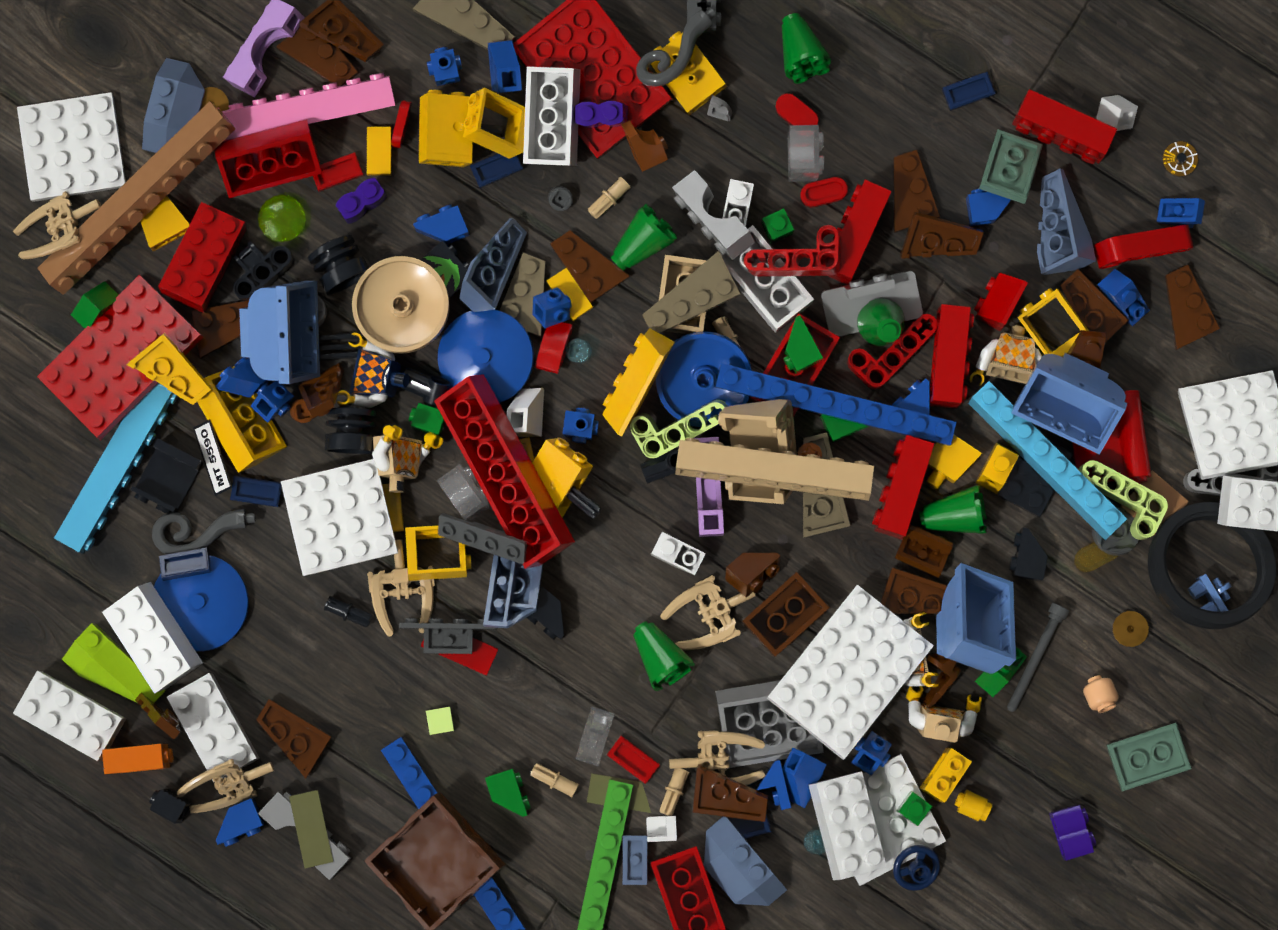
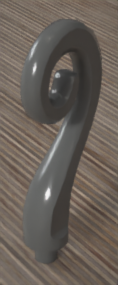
M712 8L706 12L700 10L689 19L683 30L678 56L672 65L670 55L666 51L653 50L646 53L637 63L636 72L638 79L644 85L658 87L668 84L679 77L690 62L697 39L712 26L711 20L717 16ZM654 61H660L658 63V70L661 73L652 74L648 72L649 65Z
M245 509L229 511L213 521L193 542L186 545H174L165 538V528L168 524L172 522L180 524L181 530L173 535V539L177 542L186 540L190 536L192 528L189 519L179 512H170L169 515L164 514L155 522L152 530V540L159 551L165 555L207 548L225 531L247 528V523H256L255 513L246 514Z

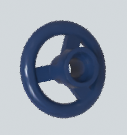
M914 845L906 848L897 856L893 865V875L896 882L901 887L912 891L922 890L931 885L940 871L938 855L934 850L924 845ZM917 853L915 861L911 862L909 866L901 868V864L907 856ZM926 854L932 860V871H930L928 866L924 863V858ZM910 875L916 883H909L902 876Z

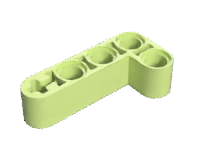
M722 400L711 401L660 430L650 415L641 413L632 419L630 430L644 455L648 458H657L679 446L680 440L694 438L718 425L717 414L708 420L706 415L713 411V406L716 409L721 408L723 410L727 404ZM691 418H699L702 422V427L700 429L692 428L690 426ZM637 420H645L648 424V429L640 431L636 426ZM677 429L681 434L680 440H672L669 437V430ZM649 441H657L660 445V450L658 452L650 451L648 448Z
M1095 460L1088 461L1078 468L1103 495L1137 512L1130 527L1134 538L1145 540L1156 533L1168 508V503L1163 496ZM1089 468L1093 469L1092 474L1094 476L1092 477L1088 476L1089 472L1087 471V469ZM1108 478L1115 480L1117 485L1115 490L1107 486ZM1130 489L1137 493V501H1132L1129 498L1128 492ZM1151 501H1155L1159 505L1157 513L1150 509ZM1140 522L1147 524V534H1143L1139 530Z

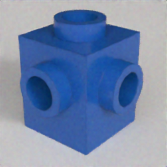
M448 47L435 49L434 53L430 54L431 61L427 62L429 76L434 75L437 86L460 82L458 70L462 69L460 55L455 56L454 50H448Z
M558 287L533 296L532 315L544 328L570 319L571 300Z
M274 381L270 385L266 383L256 393L258 396L251 407L268 423L277 415L282 417L291 408L289 403L294 395L282 384H279V381Z
M576 408V412L566 411L563 437L572 438V442L586 444V440H592V435H597L599 421L594 420L595 414H590V410L584 408ZM579 423H584L585 427L583 429L577 428V425Z
M871 731L866 739L862 737L856 744L854 749L857 750V753L851 763L872 776L879 765L884 767L891 755L887 752L892 744Z

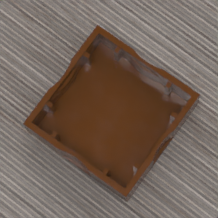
M441 792L433 795L408 819L407 823L397 833L389 837L364 860L382 882L401 898L408 911L426 930H436L506 865Z

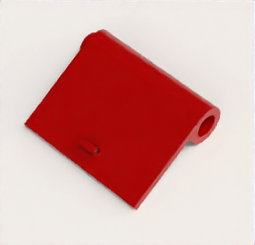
M1139 390L1124 391L1126 396L1125 402L1127 403L1126 410L1100 455L1072 442L1075 467L1077 469L1086 462L1095 460L1137 483H1145L1147 478L1151 477ZM1092 468L1087 469V471L1089 472V477L1094 476L1092 474ZM1108 478L1107 483L1115 482V480Z

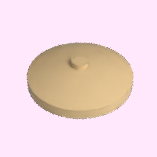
M407 256L386 258L372 265L359 279L352 298L353 317L362 335L374 346L392 353L414 352L433 342L446 324L450 306L447 288L439 274L427 263Z

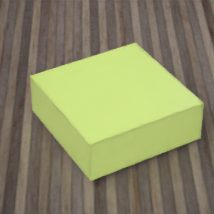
M450 707L426 711L430 735L454 731Z

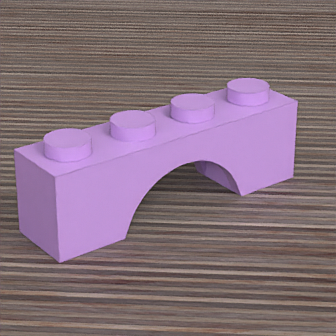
M271 0L265 7L264 13L257 24L252 28V32L247 40L240 47L235 59L228 66L223 78L233 87L255 98L267 79L262 69V58L266 49L278 39L293 37L299 28L300 21L305 17L295 7L281 0Z
M719 437L694 438L701 443L719 442ZM696 478L699 537L723 536L721 482L719 480Z

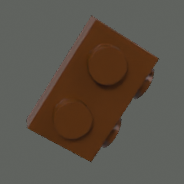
M909 525L906 537L901 540L895 559L939 578L954 544L942 536H936L925 531L922 527Z

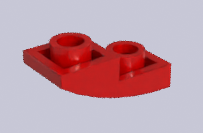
M561 322L546 328L535 368L556 374L559 373L566 355L565 349L573 330L572 324Z

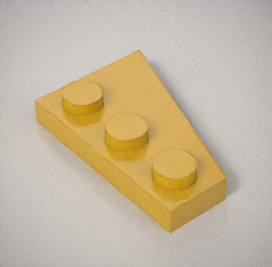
M163 333L126 364L142 372L149 379L165 386L167 390L192 405L212 390L208 382L166 333Z

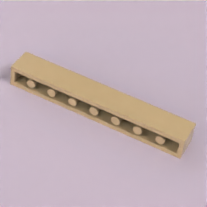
M686 438L679 442L675 475L869 501L874 466L869 465L865 461L850 463L845 462L842 458H830V460L820 459V456L808 454L805 457L798 456L791 451L775 453L768 448L753 450L748 449L745 445L730 447L724 446L723 443L711 441L708 444L701 443L694 438Z

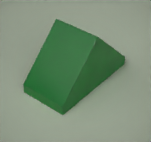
M104 281L83 294L71 316L84 329L87 326L91 327L113 305L118 294Z

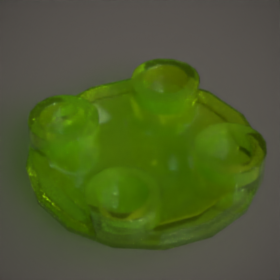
M273 196L265 201L260 208L258 215L259 227L264 235L274 242L291 241L305 229V210L300 202L291 196Z

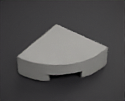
M712 95L707 115L730 121L732 110L724 100Z

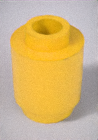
M966 790L964 793L960 792L954 805L958 807V813L976 821L982 820L985 822L993 804L989 803L988 799Z

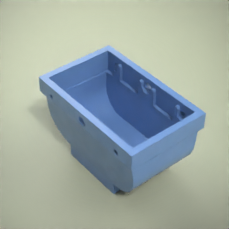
M317 281L287 283L256 290L249 299L248 307L239 309L241 357H250L251 367L257 376L264 380L279 381V384H292L320 377Z
M1067 353L1063 357L1055 354H1045L1035 366L1011 413L1100 455L1125 412L1127 403L1125 402L1126 396L1123 389L1108 379L1109 373Z
M961 563L955 569V575L947 585L941 611L936 615L937 654L989 674L997 672L1005 665L1010 666L1016 660L1013 582Z

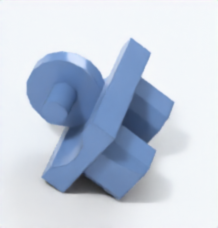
M1204 574L1196 578V582L1188 588L1194 600L1204 594L1206 595L1209 603L1200 608L1216 612L1229 611L1221 599L1222 597L1224 601H1227L1231 598L1226 591L1231 587L1229 582L1223 585L1219 578L1212 580L1217 588L1215 589L1208 576Z

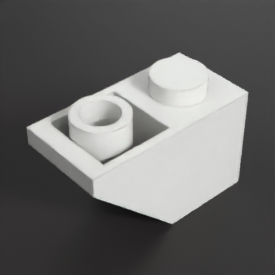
M730 179L722 219L736 216L746 226L753 183Z
M543 388L522 389L507 408V418L517 436H542Z
M662 532L651 556L695 575L706 553Z

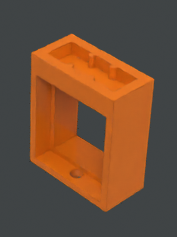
M168 744L102 750L104 774L170 768V763H173L172 748H168Z

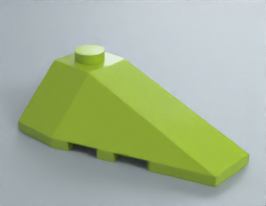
M91 623L73 642L62 658L80 677L136 702L135 699L138 695L143 693L155 703L166 691L162 690L154 694L133 659L97 624Z

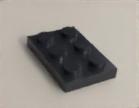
M1051 442L1070 461L1073 453ZM1019 455L997 496L1040 517L1054 489Z

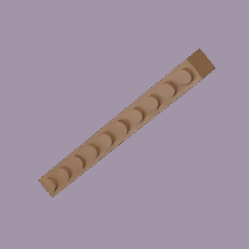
M209 101L78 228L79 233L77 236L80 238L79 243L52 253L38 267V270L48 284L64 295L236 129L224 113Z

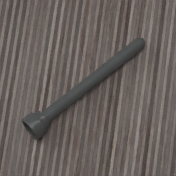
M1052 603L1048 610L1050 620L1007 705L1010 712L1016 711L1058 623H1062L1063 619L1066 620L1070 612L1055 603Z

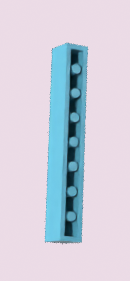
M990 381L971 398L968 404L1104 540L1127 520L1031 422L1011 413L1014 405Z
M158 383L123 418L54 539L82 554L85 550L89 551L95 542V538H93L97 529L101 530L107 521L106 513L109 508L113 509L119 500L117 494L122 487L125 488L130 482L132 476L129 474L134 466L138 467L144 456L142 451L146 445H151L156 436L154 431L157 425L164 423L168 415L166 412L170 403L174 404L179 396Z

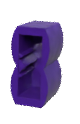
M606 101L601 104L582 102L575 105V123L585 127L595 128L603 124L619 127L628 121V106L617 101Z
M370 178L363 181L355 192L343 195L337 201L336 207L347 224L360 220L367 210L381 205L387 196L375 178Z
M1073 805L1049 813L1063 860L1067 861L1094 852L1093 846H1096V841L1093 833L1087 830L1086 823L1089 822L1085 808L1081 809L1080 805Z

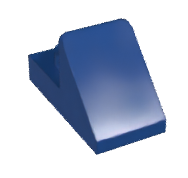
M1200 198L1160 199L1157 222L1174 226L1189 225V228H1193L1194 224L1202 223L1205 200Z
M777 760L773 762L756 790L775 786L776 791L772 792L775 806L779 805L780 810L791 808L781 762Z

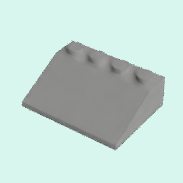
M781 680L715 691L721 731L746 734L758 738L765 743V747L762 749L747 745L726 744L725 752L729 754V760H727L729 768L787 759L792 748L808 755L824 753L823 744L767 699Z

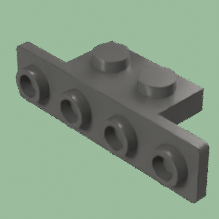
M445 513L439 516V536L520 564L526 561V541L506 535L504 531L475 521L471 523Z
M406 618L404 623H399L400 629H424V654H472L473 630H497L494 627H484V619H478L477 624H468V619H453V623H443V619H429V623H419V619Z

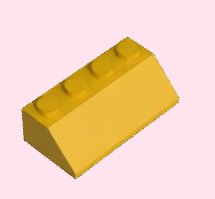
M651 328L648 329L645 335L640 333L634 344L637 347L635 353L628 355L623 365L627 367L624 374L619 373L613 384L616 387L614 393L609 392L603 403V406L606 408L602 415L621 437L630 426L632 419L637 415L675 343Z
M220 371L204 378L212 387V390L198 400L197 403L207 420L210 419L215 434L239 473L285 449L287 445L273 421L271 420L267 423L251 407L257 394L249 398L218 390L216 385L221 380L220 374L223 372Z

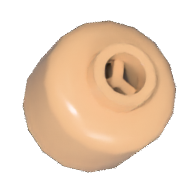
M1101 675L1090 678L1088 680L1089 684L1083 689L1089 707L1092 710H1097L1098 713H1104L1115 708L1119 695L1113 681L1110 678H1102Z

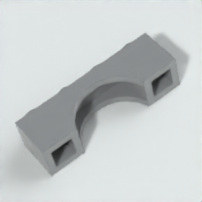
M695 170L672 187L676 194V197H674L675 202L681 209L686 207L689 211L687 213L689 218L695 225L697 223L701 224L703 234L708 240L713 238L716 241L714 245L722 255L727 254L733 260L755 243L750 231L736 216L721 219L708 214L709 205L714 195L708 184Z
M287 791L284 794L277 792L258 813L275 830L286 826H295L289 796L292 795ZM326 828L333 862L315 867L326 878L331 880L351 857L348 855L350 850L340 841L336 844L330 838L333 834Z

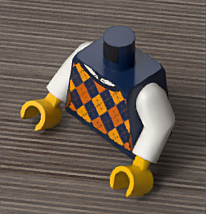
M352 333V335L359 337V343L354 345L348 342V344L352 347L362 346L363 349L358 350L350 393L345 390L338 392V395H345L347 401H337V404L339 406H346L348 403H352L353 406L372 408L385 402L387 397H394L397 387L406 388L410 380L409 374L400 372L401 364L395 362V355L392 352H387L374 346L367 339H362V336L358 333Z

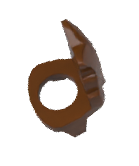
M937 653L926 656V660L941 671L934 683L939 684L938 687H931L930 691L920 701L926 704L928 708L941 700L961 672V668L956 664V661L945 659L944 656Z

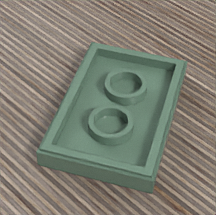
M997 129L979 189L1025 204L1043 144Z
M1176 723L1106 745L1121 791L1191 769Z

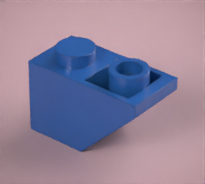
M512 40L488 42L492 91L502 93L522 90L520 65Z
M981 189L972 190L971 194H968L966 197L970 226L993 224L1011 199Z
M452 205L444 206L439 209L440 213L430 216V214L422 215L416 219V223H413L416 232L437 241H443L447 245L470 236L458 205L455 207Z
M1114 269L1097 284L1103 295L1128 319L1127 322L1131 326L1150 311L1133 281L1118 270Z
M243 357L235 364L233 369L229 366L220 374L221 380L216 387L221 391L250 398L264 384H268L270 380H264L257 376L251 367L250 358Z
M926 378L922 382L917 380L908 389L911 393L905 399L899 397L891 405L929 415V381Z
M792 748L782 771L789 801L805 808L811 799L809 785L817 783L821 779L827 764L795 748Z
M254 798L228 808L216 838L217 845L224 843L225 847L239 842L238 836L246 833L250 837L261 832L260 827L264 826L265 823L258 814L260 811Z

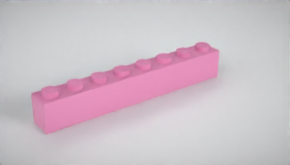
M384 73L370 75V80L361 81L360 78L346 80L347 85L337 87V83L323 85V90L319 91L307 88L299 90L300 95L290 96V93L276 95V100L272 101L260 98L252 100L253 105L243 106V102L229 105V110L222 112L236 129L224 141L306 119L308 124L395 106L390 76L384 77Z

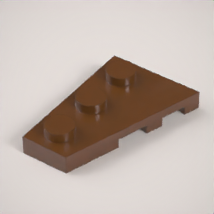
M340 0L325 1L300 21L299 24L303 29L364 62H367L378 53L384 45Z
M917 150L894 157V233L909 229L914 212L940 218Z
M914 212L900 258L905 259L913 256H922L923 258L931 257L932 255H976L984 232L982 229Z
M1186 265L1165 276L1166 288L1171 309L1175 350H1178L1220 328L1189 266Z
M1081 330L1069 349L1068 354L1100 369L1106 340L1105 332Z
M891 568L880 603L894 614H918L921 612L938 614L941 611L942 600L947 586Z

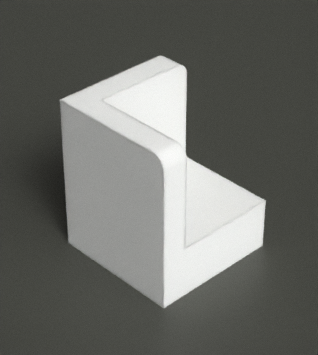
M1120 95L1102 97L1097 120L1117 128V131L1133 128L1138 106Z
M676 816L646 818L647 842L677 841Z

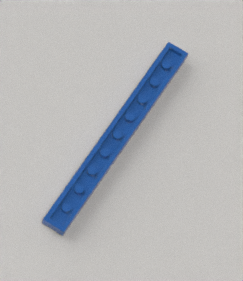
M723 363L720 365L715 388L767 401L776 399L791 400L792 407L947 446H951L956 426L954 421Z
M402 737L381 750L418 809L433 795L438 793ZM493 878L487 881L474 894L496 930H526Z

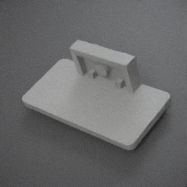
M912 271L889 276L887 274H879L867 281H864V279L853 280L849 282L850 285L824 290L821 293L828 331L837 336L859 332L857 327L858 314L869 301L876 298H887L897 303L904 313L905 321L917 319L923 315L916 276Z

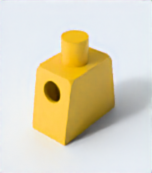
M168 196L140 221L148 245L153 252L184 236L190 225Z
M953 435L951 446L934 443L927 466L933 471L926 482L936 489L941 486L945 479L954 483L982 453L956 435Z
M995 443L975 483L997 494L1005 484L1019 455Z

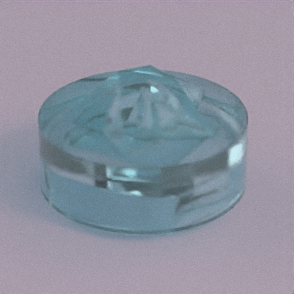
M578 338L571 340L566 347L568 359L575 363L586 362L591 355L590 344Z
M811 830L804 837L805 849L811 854H822L825 852L820 830Z

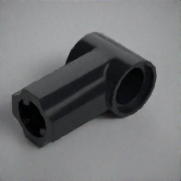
M408 367L404 373L409 374V384L406 388H400L423 397L425 403L437 407L434 400L448 391L450 382L440 376H428Z
M673 450L668 454L640 464L647 484L676 473V467L671 465V459L673 456L678 455V450Z

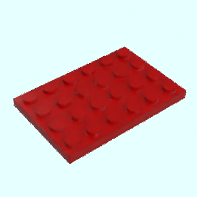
M566 0L513 43L516 54L526 67L581 69L579 103L593 102L601 104L606 101H617L627 105L628 121L630 120L635 128H638L673 100L663 86H647L638 79L636 67L641 57L597 0ZM578 124V135L597 159L626 137L622 126L611 127L603 124L599 127L589 128Z
M138 275L116 297L113 305L91 327L87 326L37 377L101 441L158 384L155 380L149 379L142 372L126 364L163 333H166L184 356L203 336L149 283Z

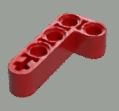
M825 225L817 233L816 249L750 250L744 257V265L753 276L835 275L841 267V237L835 227ZM827 234L835 235V239L831 243H825L823 239ZM785 258L786 263L784 266L779 268L774 266L776 260ZM803 258L810 259V263L806 267L799 266V262ZM826 258L835 259L834 264L830 267H824L823 261ZM756 259H759L761 263H757V267H753L752 264L756 262Z
M1189 225L1115 236L1094 245L1099 269L1114 267L1127 261L1181 253L1194 249Z
M931 314L921 315L877 361L864 349L853 350L847 359L849 369L867 387L875 390L880 389L934 334L938 326L936 318ZM921 321L923 323L928 321L931 324L929 329L924 330L919 336L917 332L923 325ZM907 337L912 338L916 344L915 348L907 349L903 345V339ZM891 354L897 356L899 364L897 366H890L886 361V357ZM861 355L865 359V365L861 367L855 366L852 362V357ZM879 372L882 375V382L873 383L869 377L870 373Z

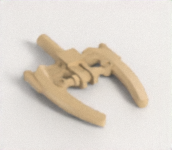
M65 191L61 196H57L27 216L13 232L19 236L29 226L47 215L49 219L45 224L47 232L53 235L51 238L53 242L35 249L21 251L18 256L21 259L43 257L79 243L80 238L77 236L79 231L75 227L79 225L78 219L101 207L99 200L95 199L72 211L69 207L72 206V203L68 200L70 195ZM64 230L65 235L60 237L59 232Z
M395 540L398 554H394L395 569L391 573H385V570L378 574L373 575L372 572L367 574L369 593L371 592L375 614L387 636L393 635V628L388 619L384 598L387 596L397 597V600H400V596H405V599H409V596L418 593L422 595L419 623H429L433 610L434 579L413 580L420 581V586L418 588H408L411 581L408 578V568H405L402 540ZM383 584H393L396 589L392 591L383 590ZM419 629V632L424 633V629Z
M711 575L677 596L666 607L660 617L662 620L669 619L677 610L695 599L700 606L698 614L703 616V619H701L702 623L706 622L709 625L710 634L692 640L679 641L675 644L682 650L710 647L741 635L740 630L735 628V619L731 620L729 615L731 612L730 608L756 597L755 593L752 592L747 598L739 593L725 600L719 594V591H721L720 587L713 582L715 577ZM708 594L711 600L709 607L703 602V596ZM713 618L720 619L723 627L720 629L715 627Z
M698 731V737L701 738L698 742V749L701 748L698 758L669 759V769L696 768L700 764L713 771L718 769L720 774L726 776V768H729V762H726L729 760V754H726L724 751L726 744L747 745L762 749L765 747V743L758 738L742 733ZM712 745H718V754L712 752ZM759 770L747 775L732 777L731 779L747 786L764 778L765 772Z
M230 759L191 779L177 791L178 797H183L192 789L213 779L216 790L221 795L225 794L226 797L204 804L191 805L189 807L190 813L221 809L252 797H257L256 790H253L252 785H249L248 781L273 772L274 767L269 762L244 772L242 768L239 769L238 765L234 764L233 759ZM225 774L228 776L226 778H221V776Z

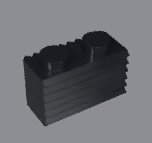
M171 789L155 790L149 801L152 804L150 810L174 824L182 823L190 809L189 807L192 805V800L188 801L187 798L178 797L175 791H171Z

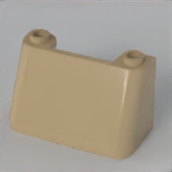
M776 399L726 406L720 411L718 423L724 431L730 432L731 447L734 445H745L748 449L753 450L768 448L775 453L791 451L797 455L791 400ZM725 481L729 500L784 504L793 492V490Z

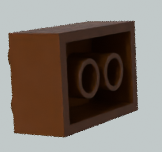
M796 572L751 612L742 623L773 657H776L827 611L829 607Z

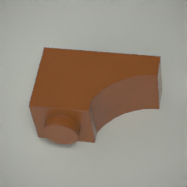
M630 120L621 124L633 157L642 172L668 160L665 153L668 146L663 136L658 137L654 129L650 131L639 130L632 125Z

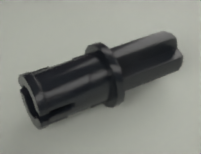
M329 596V601H326L324 606L325 611L342 617L343 621L350 620L363 627L370 625L373 617L372 614L354 607L353 603L347 604Z

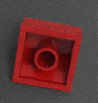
M999 273L996 278L991 277L985 288L989 291L985 299L980 297L974 308L977 311L975 318L1001 331L1011 316L1028 282Z

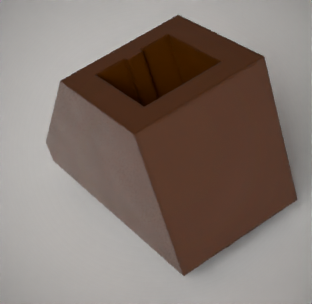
M742 553L726 567L725 580L747 598L752 592L756 593L759 591L769 577L773 578L780 570L781 556L778 553Z

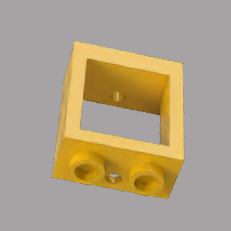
M487 88L472 93L468 99L469 107L464 121L463 137L509 159L523 153L525 107ZM484 107L508 118L504 140L481 129Z
M1049 288L1039 296L1041 301L1033 305L1030 302L1019 310L1022 314L1017 318L1044 355L1055 354L1063 357L1065 353H1068L1079 333L1052 352L1028 318L1057 298L1080 331L1089 330L1059 289L1053 291Z
M438 526L405 528L409 581L467 577V569H471V555H466L465 546L468 545L459 543L460 568L418 570L416 540L445 537L438 535Z
M945 748L919 789L938 802L945 803L972 761L952 748Z

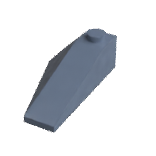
M1058 169L1042 177L1040 206L1043 208L1042 222H1039L1038 230H1041V244H1037L1041 274L1047 275L1074 271L1095 262L1096 258L1091 236L1064 170Z
M514 218L508 219L476 255L468 267L462 282L460 299L473 312L496 309L527 234Z

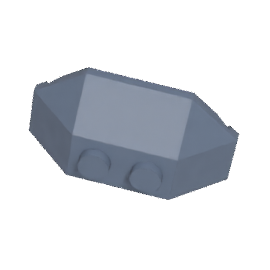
M166 58L155 77L144 119L142 150L157 153L200 111L205 89L189 63Z
M497 555L493 556L483 622L484 627L509 628L537 611L543 565L525 569L520 563Z
M721 817L706 830L703 866L735 904L769 906L787 891L785 886L727 817Z

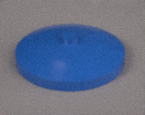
M495 309L480 312L469 311L462 314L447 327L438 347L439 370L442 378L450 382L449 389L468 376L484 374L499 403L509 400L522 390L530 378L534 365L533 344L526 329L511 315Z
M707 331L690 333L677 339L656 377L657 392L667 411L679 420L714 400H722L727 406L746 404L749 396L715 388L721 363L752 371L748 357L741 347L724 335ZM713 406V411L706 415L707 420L713 415L717 414L719 416L722 409H716ZM693 417L690 419L691 426L702 427V422L699 418Z
M210 555L211 573L163 581L160 574L154 585V588L195 651L217 649L231 641L244 625L249 608L247 588L240 574L224 560Z

